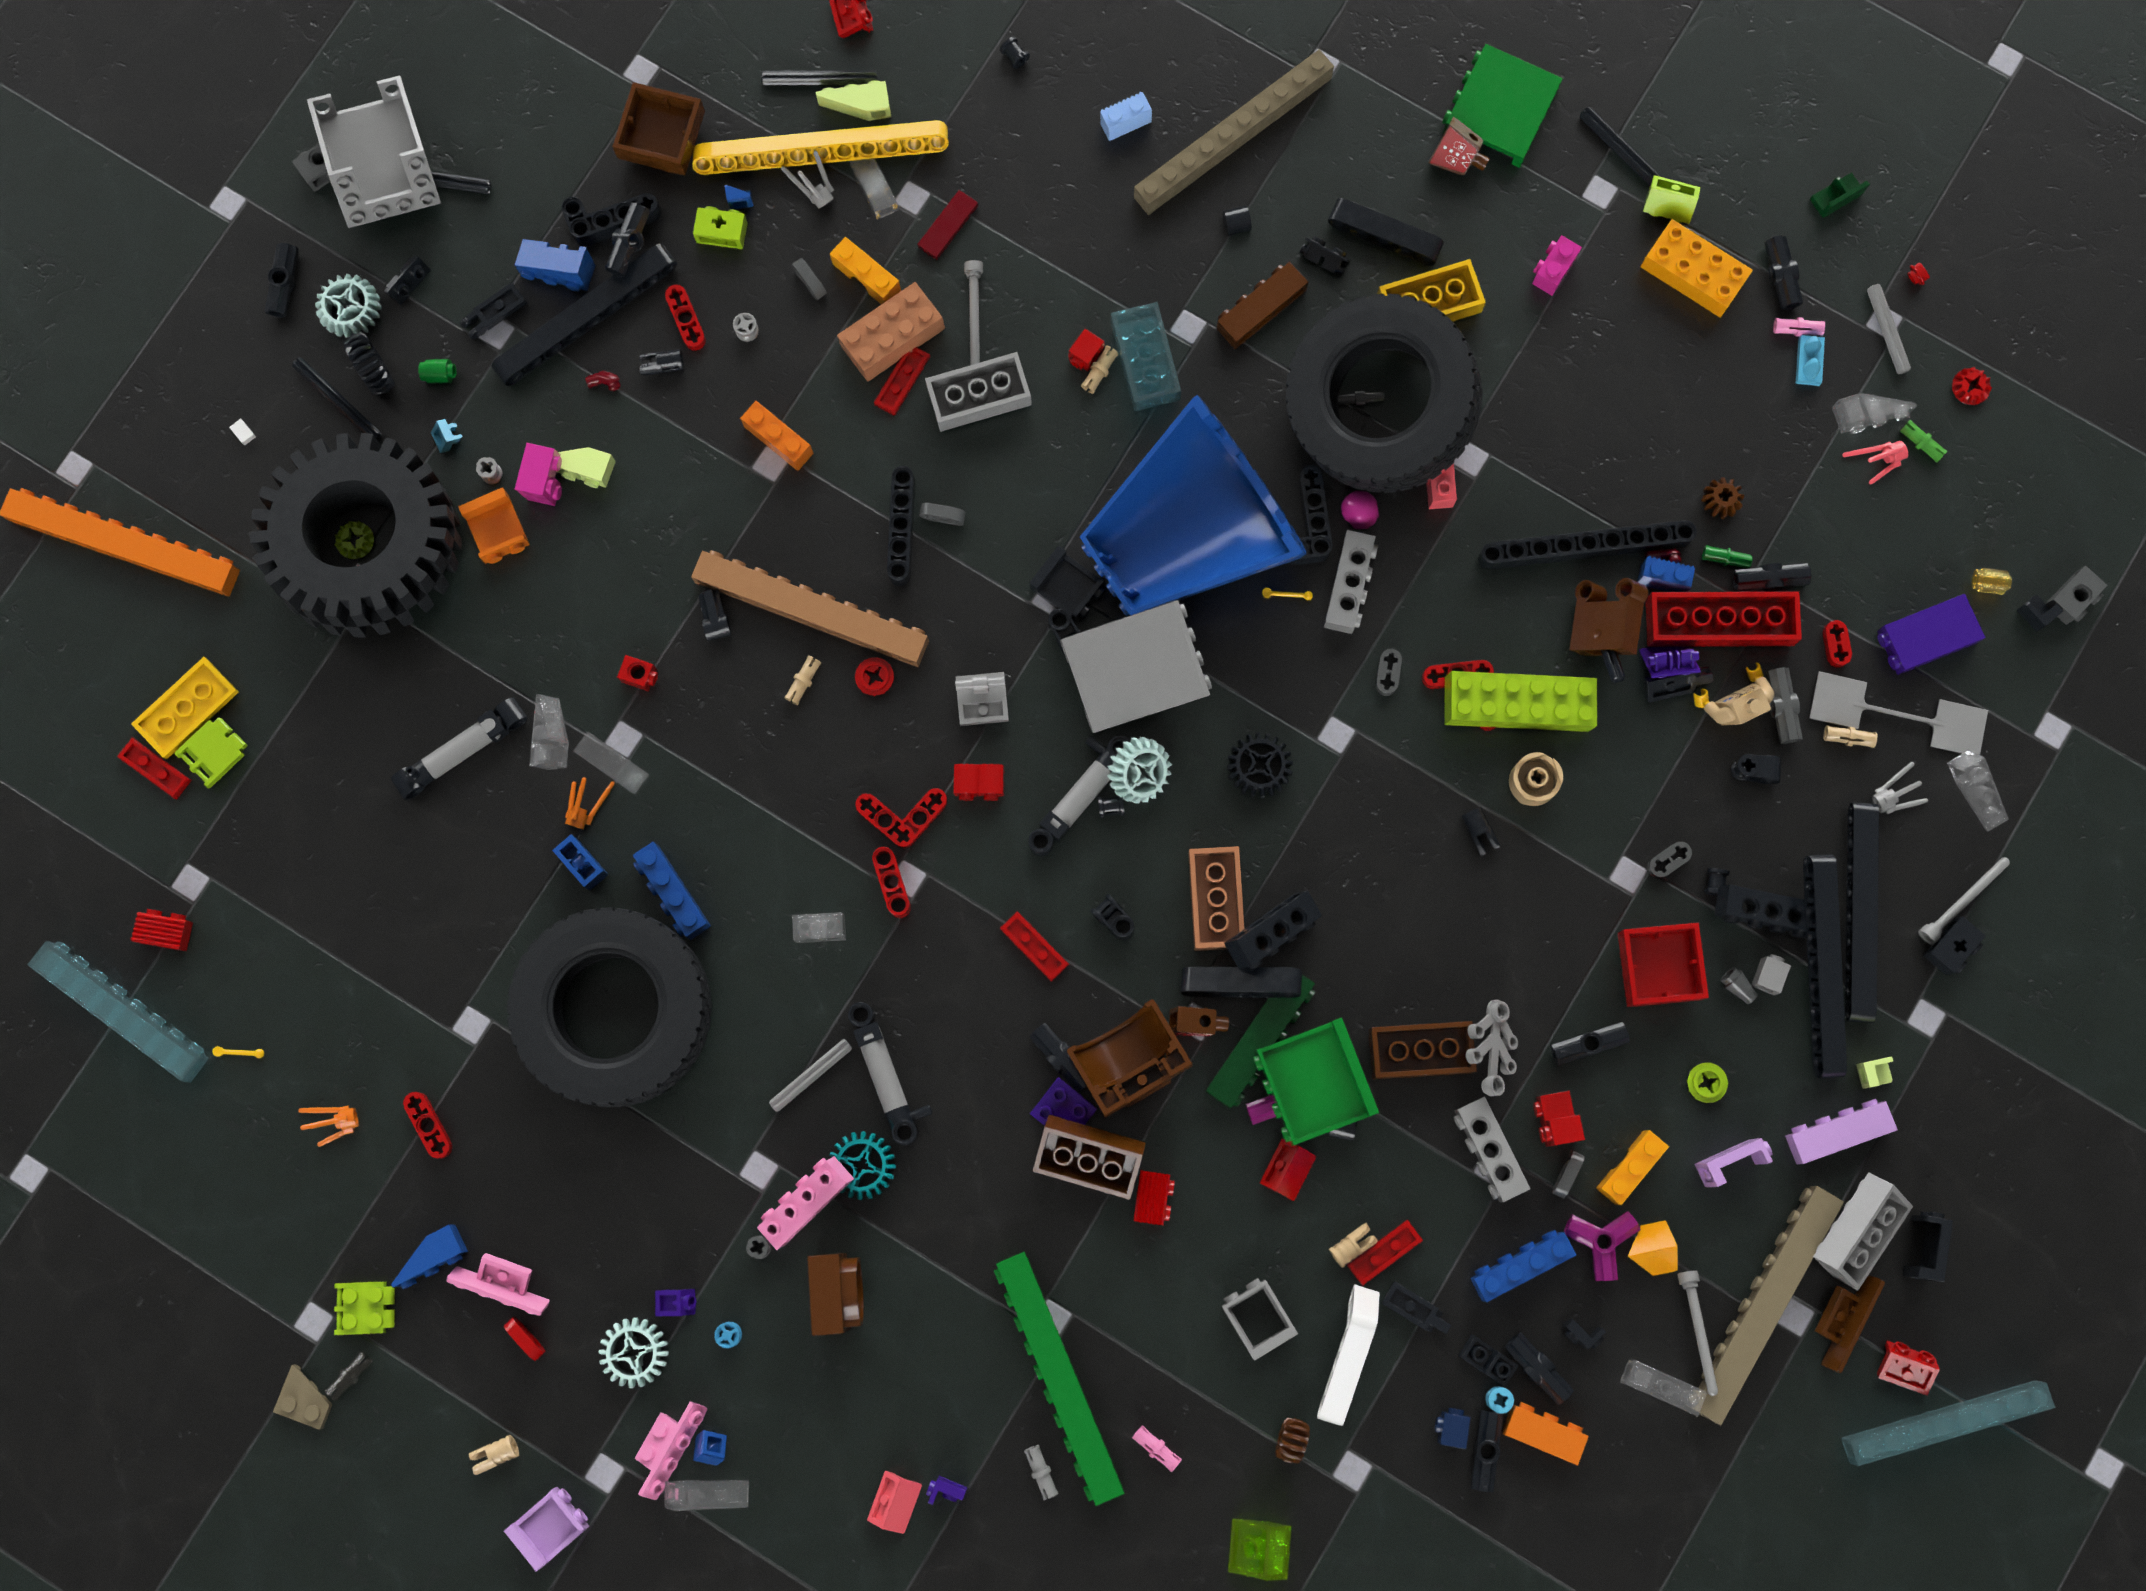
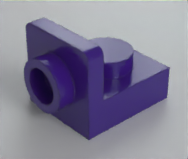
M695 1289L655 1290V1316H686L695 1314Z
M939 1476L936 1482L931 1480L926 1493L927 1496H930L928 1503L933 1505L938 1491L943 1492L942 1497L950 1501L963 1500L968 1487Z

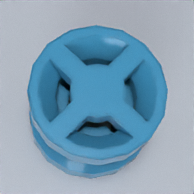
M735 1322L720 1324L715 1331V1341L723 1348L736 1346L742 1339V1329Z

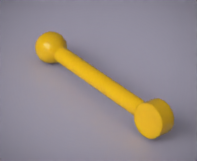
M1264 588L1262 591L1264 598L1271 596L1298 597L1305 600L1313 598V594L1310 591L1305 593L1271 591L1270 588Z
M217 1046L212 1051L213 1055L217 1057L226 1054L255 1056L260 1059L264 1056L262 1049H257L256 1051L227 1050Z

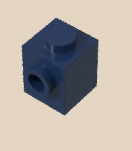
M1449 1408L1448 1412L1441 1411V1417H1437L1435 1422V1432L1438 1433L1437 1443L1466 1449L1470 1417L1464 1415V1410Z

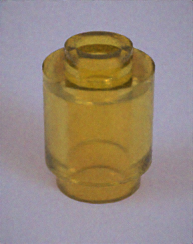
M1976 569L1972 576V588L1977 589L1978 592L2003 595L2006 590L2010 589L2012 584V577L2009 576L2007 570Z

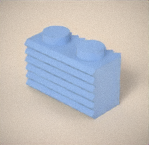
M1142 92L1139 95L1135 94V97L1131 96V98L1118 102V104L1114 103V106L1110 105L1105 110L1101 109V126L1109 141L1152 122V109Z

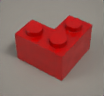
M1570 1091L1535 1097L1536 1102L1533 1103L1536 1117H1540L1542 1126L1539 1127V1136L1541 1142H1545L1546 1147L1585 1140L1580 1115L1574 1114Z

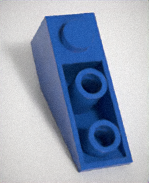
M447 1225L426 1236L392 1282V1287L406 1289L417 1283L416 1278L425 1275L427 1278L440 1271L439 1266L448 1263V1266L461 1261L463 1259L461 1255L467 1253L468 1250L456 1225Z

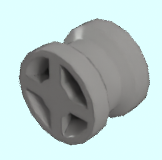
M740 313L733 320L734 331L740 340L749 342L758 336L759 328L753 315Z

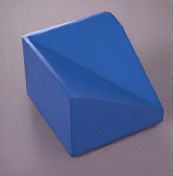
M725 185L726 198L730 209L737 210L753 206L751 190L742 191Z
M705 1430L700 1432L695 1439L693 1461L715 1466L719 1465L725 1459L727 1435Z

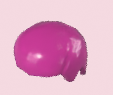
M1356 490L1345 496L1341 503L1343 518L1354 529H1367L1374 525L1379 517L1377 501L1367 491Z

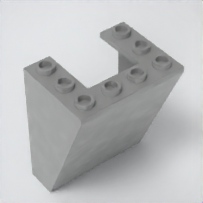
M400 75L377 81L383 100L341 111H336L331 94L307 99L328 176L348 228L441 203ZM389 85H396L399 87L398 90L394 93H388L385 91V89ZM320 103L329 105V108L325 111L315 109Z
M1178 600L1060 639L1067 663L1070 664L1092 733L1210 695L1209 689H1212V685L1208 675H1204L1201 666L1204 665L1201 653L1200 651L1196 652L1192 642H1195L1196 638L1192 628H1187L1185 618H1188L1184 604H1179Z

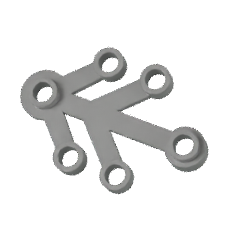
M1492 1000L1488 1003L1487 1015L1479 1023L1471 1024L1468 1027V1035L1471 1039L1482 1038L1485 1033L1484 1031L1491 1026L1490 1035L1477 1048L1468 1049L1466 1059L1470 1064L1481 1063L1483 1056L1489 1051L1488 1077L1482 1081L1481 1087L1482 1091L1488 1096H1500L1505 1090V1083L1502 1077L1497 1075L1498 1058L1500 1056L1502 1060L1500 1063L1501 1072L1504 1075L1514 1074L1517 1070V1065L1507 1050H1515L1518 1047V1039L1513 1035L1506 1021L1510 1014L1508 1005L1500 1000ZM1500 1030H1501V1032H1502V1034H1503V1038H1502V1039H1501V1037H1500Z

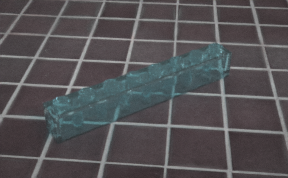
M45 941L27 964L29 967L180 1081L191 1083L209 1059L203 1054L205 1050L194 1042L189 1044L183 1039L185 1035L176 1028L172 1027V1029H169L165 1026L164 1023L166 1021L161 1016L155 1013L149 1014L145 1010L147 1007L145 1004L135 998L133 1000L126 996L128 992L117 984L112 986L107 982L108 977L99 970L92 971L87 967L89 962L78 955L76 957L72 956L69 953L70 948L60 941L56 943Z
M2034 1380L1842 1437L1841 1439L1849 1463L1861 1466L2055 1408L2047 1382Z

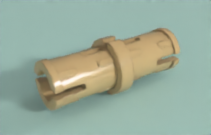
M1105 346L1097 362H1093L1091 365L1092 370L1081 384L1085 391L1089 388L1088 392L1094 394L1103 377H1107L1109 367L1118 356V352L1114 348L1110 351L1111 347Z
M807 656L800 672L796 673L793 677L795 680L784 697L789 702L792 700V703L795 705L799 704L806 688L812 685L811 680L821 665L819 660H814L812 656Z
M1827 725L1824 729L1823 739L1824 741L1845 743L1846 746L1850 747L1854 744L1874 748L1877 743V733L1856 730L1855 727H1848L1846 729Z

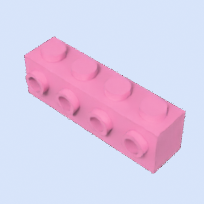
M835 1156L828 1160L822 1158L813 1166L815 1172L810 1177L807 1174L795 1184L797 1189L792 1194L788 1191L778 1200L780 1205L775 1210L771 1208L761 1217L763 1222L757 1229L776 1250L785 1246L854 1180L852 1175Z

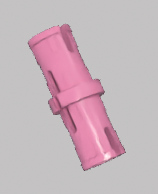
M1799 317L1796 320L1775 318L1773 332L1794 334L1796 337L1801 335L1823 336L1825 321H1809Z
M1143 1425L1132 1437L1149 1452L1151 1458L1155 1457L1170 1472L1182 1460L1164 1445L1165 1442L1162 1439L1158 1440Z

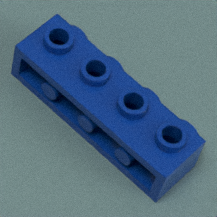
M653 841L633 854L636 860L633 865L641 876L643 874L647 876L650 882L646 885L654 896L657 894L663 901L660 904L662 910L667 916H673L676 921L673 926L681 937L685 935L688 939L692 940L711 927L659 845Z
M1552 1230L1542 1236V1241L1536 1244L1533 1241L1519 1248L1521 1252L1513 1256L1511 1253L1497 1259L1498 1264L1490 1268L1488 1265H1485L1474 1271L1476 1275L1471 1277L1470 1280L1481 1301L1488 1302L1576 1256L1565 1232Z

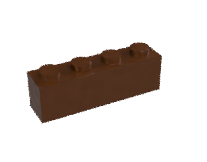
M1290 261L1285 266L1279 265L1272 272V276L1265 281L1263 279L1258 282L1251 294L1248 296L1244 294L1237 300L1234 308L1230 311L1226 309L1218 316L1217 330L1234 349H1237L1307 291L1308 281Z

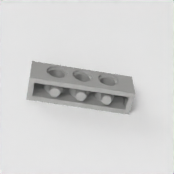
M1347 530L1324 628L1349 634L1353 633L1355 627L1359 628L1362 614L1358 613L1360 604H1365L1368 592L1363 589L1365 581L1370 582L1373 568L1369 567L1370 559H1375L1378 545L1374 544L1376 536ZM1358 555L1362 557L1363 563L1355 564L1351 557ZM1354 578L1358 582V586H1348L1346 579ZM1342 601H1349L1353 609L1344 610L1340 603Z
M1479 1098L1454 1110L1456 1116H1454L1455 1123L1460 1131L1464 1129L1468 1138L1465 1140V1143L1471 1153L1475 1152L1479 1160L1476 1165L1483 1177L1487 1176L1491 1184L1488 1186V1189L1493 1199L1498 1198L1499 1202H1505L1530 1190L1526 1178L1486 1098ZM1476 1120L1484 1124L1485 1129L1481 1135L1473 1131L1472 1126ZM1488 1143L1494 1145L1496 1149V1154L1492 1158L1487 1157L1484 1153V1147ZM1500 1166L1504 1167L1507 1171V1177L1504 1181L1498 1180L1495 1175L1496 1169Z

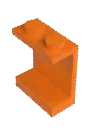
M503 487L458 506L480 551L478 555L485 564L499 562L503 556L510 553H520L526 546L530 545L509 494Z

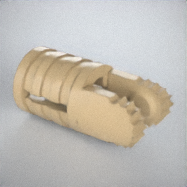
M1367 1223L1351 1232L1345 1239L1335 1244L1334 1247L1329 1248L1331 1255L1341 1268L1378 1242L1375 1236H1368L1358 1244L1356 1243L1370 1231Z
M508 1435L506 1438L470 1452V1460H478L486 1456L488 1458L474 1465L472 1468L473 1474L478 1475L512 1458L518 1457L519 1449L513 1436Z

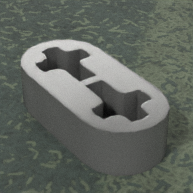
M803 258L791 264L798 277L816 300L827 294L824 286Z
M922 503L919 516L923 519L958 526L964 524L966 512L962 509L933 503Z
M1395 649L1385 650L1379 659L1375 686L1377 692L1383 696L1392 695L1399 685L1402 656ZM1389 655H1392L1393 660L1397 661V663H1393L1391 670H1387L1388 662L1384 661ZM1386 675H1390L1389 682L1393 684L1389 690H1385L1384 685L1380 684V682H1384Z
M1685 842L1672 844L1648 862L1647 870L1649 874L1656 879L1669 875L1689 861L1692 856L1691 847ZM1675 847L1678 850L1684 849V859L1678 857L1673 860L1670 857L1677 852ZM1666 860L1669 863L1663 867L1664 873L1662 871L1656 872L1654 869L1656 867L1655 861L1662 863Z
M1574 1150L1571 1151L1553 1186V1194L1562 1199L1567 1196L1584 1162L1585 1156Z

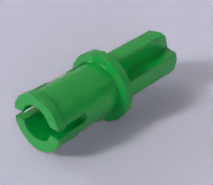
M1705 545L1702 554V560L1721 563L1724 567L1732 565L1748 569L1753 561L1752 555L1731 551L1729 547L1722 549Z

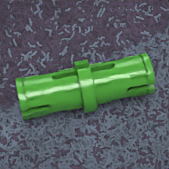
M1909 420L1899 431L1916 444V449L1923 450L1936 463L1947 453V450L1931 438L1932 435L1929 432L1926 434L1912 420Z

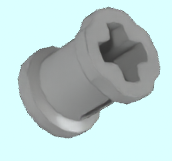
M491 457L479 459L476 464L478 475L487 484L498 483L503 476L501 467ZM490 468L492 472L488 473L486 470Z

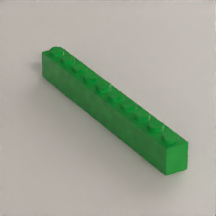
M1025 1251L996 1263L998 1269H995L994 1273L999 1284H1005L1007 1293L1004 1294L1008 1307H1014L1017 1317H1014L1017 1329L1019 1332L1024 1331L1027 1340L1023 1342L1029 1356L1034 1355L1037 1362L1033 1366L1039 1380L1044 1379L1047 1388L1043 1392L1048 1404L1054 1403L1057 1413L1053 1414L1058 1428L1063 1427L1067 1437L1063 1438L1068 1452L1073 1451L1077 1459L1073 1463L1078 1477L1084 1476L1087 1486L1083 1487L1088 1501L1094 1500L1097 1506L1124 1494L1120 1479Z

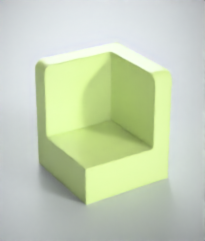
M1892 1057L1856 1064L1862 1089L1893 1081L1888 1062H1893Z

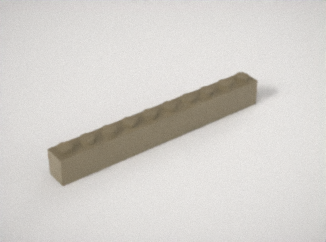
M1320 49L1314 52L1134 186V199L1150 215L1331 80L1334 65Z
M1810 1186L1809 1189L1805 1188L1799 1198L1801 1203L1797 1211L1793 1210L1787 1219L1789 1225L1786 1231L1778 1235L1775 1241L1776 1249L1763 1262L1762 1267L1765 1269L1760 1277L1757 1276L1753 1280L1750 1287L1752 1292L1749 1298H1745L1738 1308L1739 1316L1736 1321H1731L1726 1329L1728 1336L1724 1343H1719L1714 1351L1713 1356H1715L1712 1365L1718 1394L1716 1396L1708 1394L1704 1373H1702V1383L1699 1388H1694L1689 1396L1690 1404L1688 1407L1715 1424L1722 1425L1814 1258L1813 1256L1818 1245L1822 1243L1844 1201L1818 1186Z

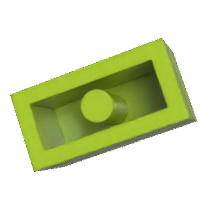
M1654 175L1645 200L1643 212L1655 217L1661 216L1673 219L1678 223L1690 224L1698 202L1700 187Z

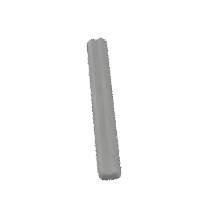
M1880 284L1872 285L1867 289V293L1894 367L1898 374L1906 373L1911 369L1884 292Z
M845 1039L841 1040L769 1101L771 1107L777 1112L784 1108L852 1050L851 1045Z

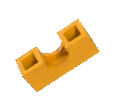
M844 237L830 253L832 264L850 279L852 276L858 279L865 286L868 294L881 305L901 292L899 280L847 237Z
M1650 1130L1642 1131L1628 1148L1629 1152L1617 1167L1609 1171L1596 1189L1613 1204L1622 1205L1669 1146Z

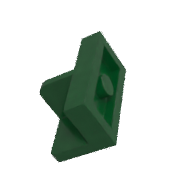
M1851 172L1843 178H1835L1831 185L1812 195L1810 201L1822 218L1860 197L1870 183L1865 181L1860 184Z

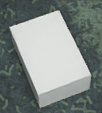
M239 419L229 427L244 445L256 437L242 419Z

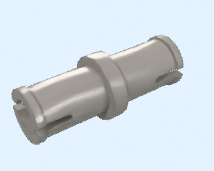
M1035 1445V1447L1032 1446L1024 1450L1033 1471L1031 1476L1033 1479H1036L1043 1500L1056 1496L1058 1491L1050 1475L1051 1468L1046 1465L1040 1446Z

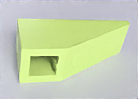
M874 80L868 82V84H849L843 88H824L816 92L819 106L867 121L891 118L886 81Z
M589 447L559 452L562 458V465L560 470L556 472L562 474L563 478L571 481L576 479L583 480L584 484L593 488H598V486L607 487L616 462L611 454Z

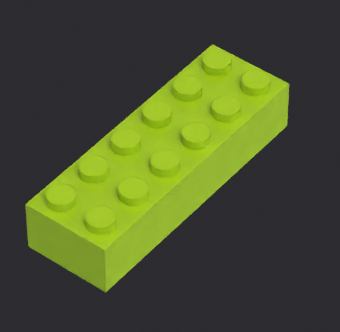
M1451 671L1445 676L1444 725L1589 732L1597 727V678Z

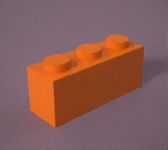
M755 401L741 416L740 419L743 426L797 471L814 454L809 443L759 402Z
M1520 1402L1519 1406L1513 1404L1503 1426L1502 1434L1575 1465L1579 1464L1589 1437L1582 1433V1427L1570 1422L1566 1427L1558 1423L1559 1418L1544 1412L1542 1417L1534 1413L1535 1408L1522 1402Z

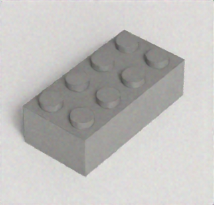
M1017 352L925 378L940 432L1032 405L1030 391Z
M1868 1173L1865 1179L1859 1183L1858 1189L1851 1200L1845 1204L1838 1220L1832 1224L1830 1232L1824 1241L1818 1245L1813 1257L1835 1279L1858 1291L1913 1206L1893 1184Z

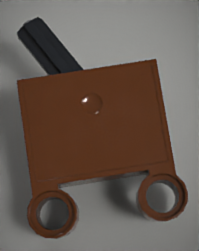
M1623 578L1617 583L1615 588V594L1619 601H1606L1607 590L1603 586L1588 580L1581 581L1575 590L1577 601L1570 651L1583 656L1602 655L1611 681L1613 683L1624 681L1625 673L1618 655H1637L1643 605L1648 596V589L1645 585L1630 578Z

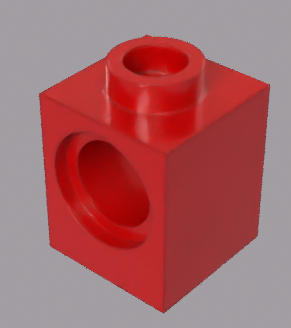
M1084 329L1069 350L1070 363L1079 370L1083 368L1089 372L1093 362H1096L1105 348V341Z
M625 655L617 678L622 683L649 692L650 687L656 684L658 672H656L657 668L652 663ZM637 670H645L642 678L634 679V674Z

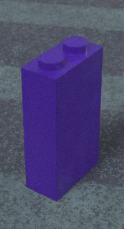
M1965 594L1884 625L1877 631L1879 644L1885 648L1889 656L1888 663L1896 671L1897 675L1977 644L1986 638Z

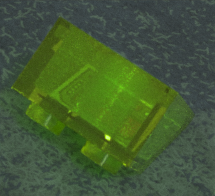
M1232 1519L1228 1572L1262 1580H1287L1291 1526L1267 1521Z

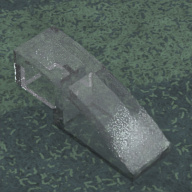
M875 159L849 161L876 219L878 220L898 211L897 202Z
M588 731L573 749L574 753L633 794L638 791L649 775Z

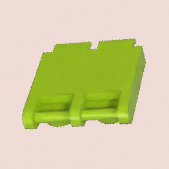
M220 717L214 722L208 720L175 752L178 758H182L190 766L189 770L192 773H196L205 782L206 788H211L245 756L242 751L248 746L235 732L232 733V728ZM188 753L191 756V758L195 761V763H193L185 754ZM200 768H202L210 776L209 779L203 774Z
M386 1281L334 1283V1289H337V1306L334 1307V1312H337V1330H334V1335L386 1333V1328L395 1327V1309L386 1310V1305L395 1304V1288L386 1286Z

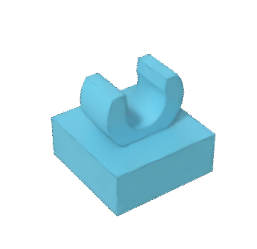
M446 419L436 421L431 431L440 453L449 451L451 446L459 443L462 438L461 434H452L456 430L457 424L450 423L448 425Z

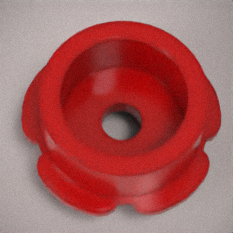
M1921 263L1909 266L1910 272L1907 274L1912 283L1924 285L1925 281L1930 278Z

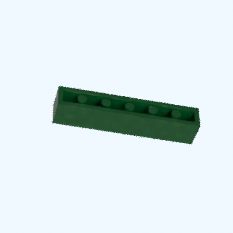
M1302 975L1301 997L1268 998L1205 1092L1229 1109L1233 1105L1239 1106L1245 1097L1242 1091L1246 1085L1252 1086L1260 1075L1256 1072L1257 1067L1253 1059L1254 1056H1257L1255 1051L1272 1045L1275 1042H1280L1285 1038L1288 1032L1284 1029L1289 1022L1292 1024L1296 1022L1302 1013L1298 1010L1302 1002L1304 1001L1308 1004L1316 991L1312 989L1315 983Z

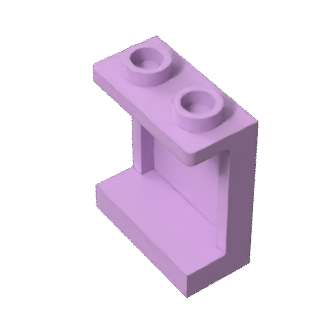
M1762 1138L1749 1139L1694 1165L1705 1187H1718L1727 1183L1720 1168L1751 1155L1755 1165L1769 1164L1773 1162L1771 1158L1773 1153L1769 1144L1766 1141L1763 1142Z
M555 1487L550 1490L544 1498L520 1519L504 1530L535 1571L544 1567L589 1527L586 1522L588 1521L587 1516L581 1509L578 1508L576 1510L570 1503L572 1500L570 1495L563 1488Z

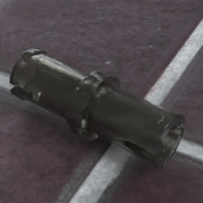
M360 1351L346 1368L343 1367L339 1371L340 1375L325 1389V1393L329 1396L338 1388L331 1397L334 1401H338L351 1384L355 1385L358 1382L357 1378L373 1363V1360L368 1356L360 1364L367 1355L363 1351Z

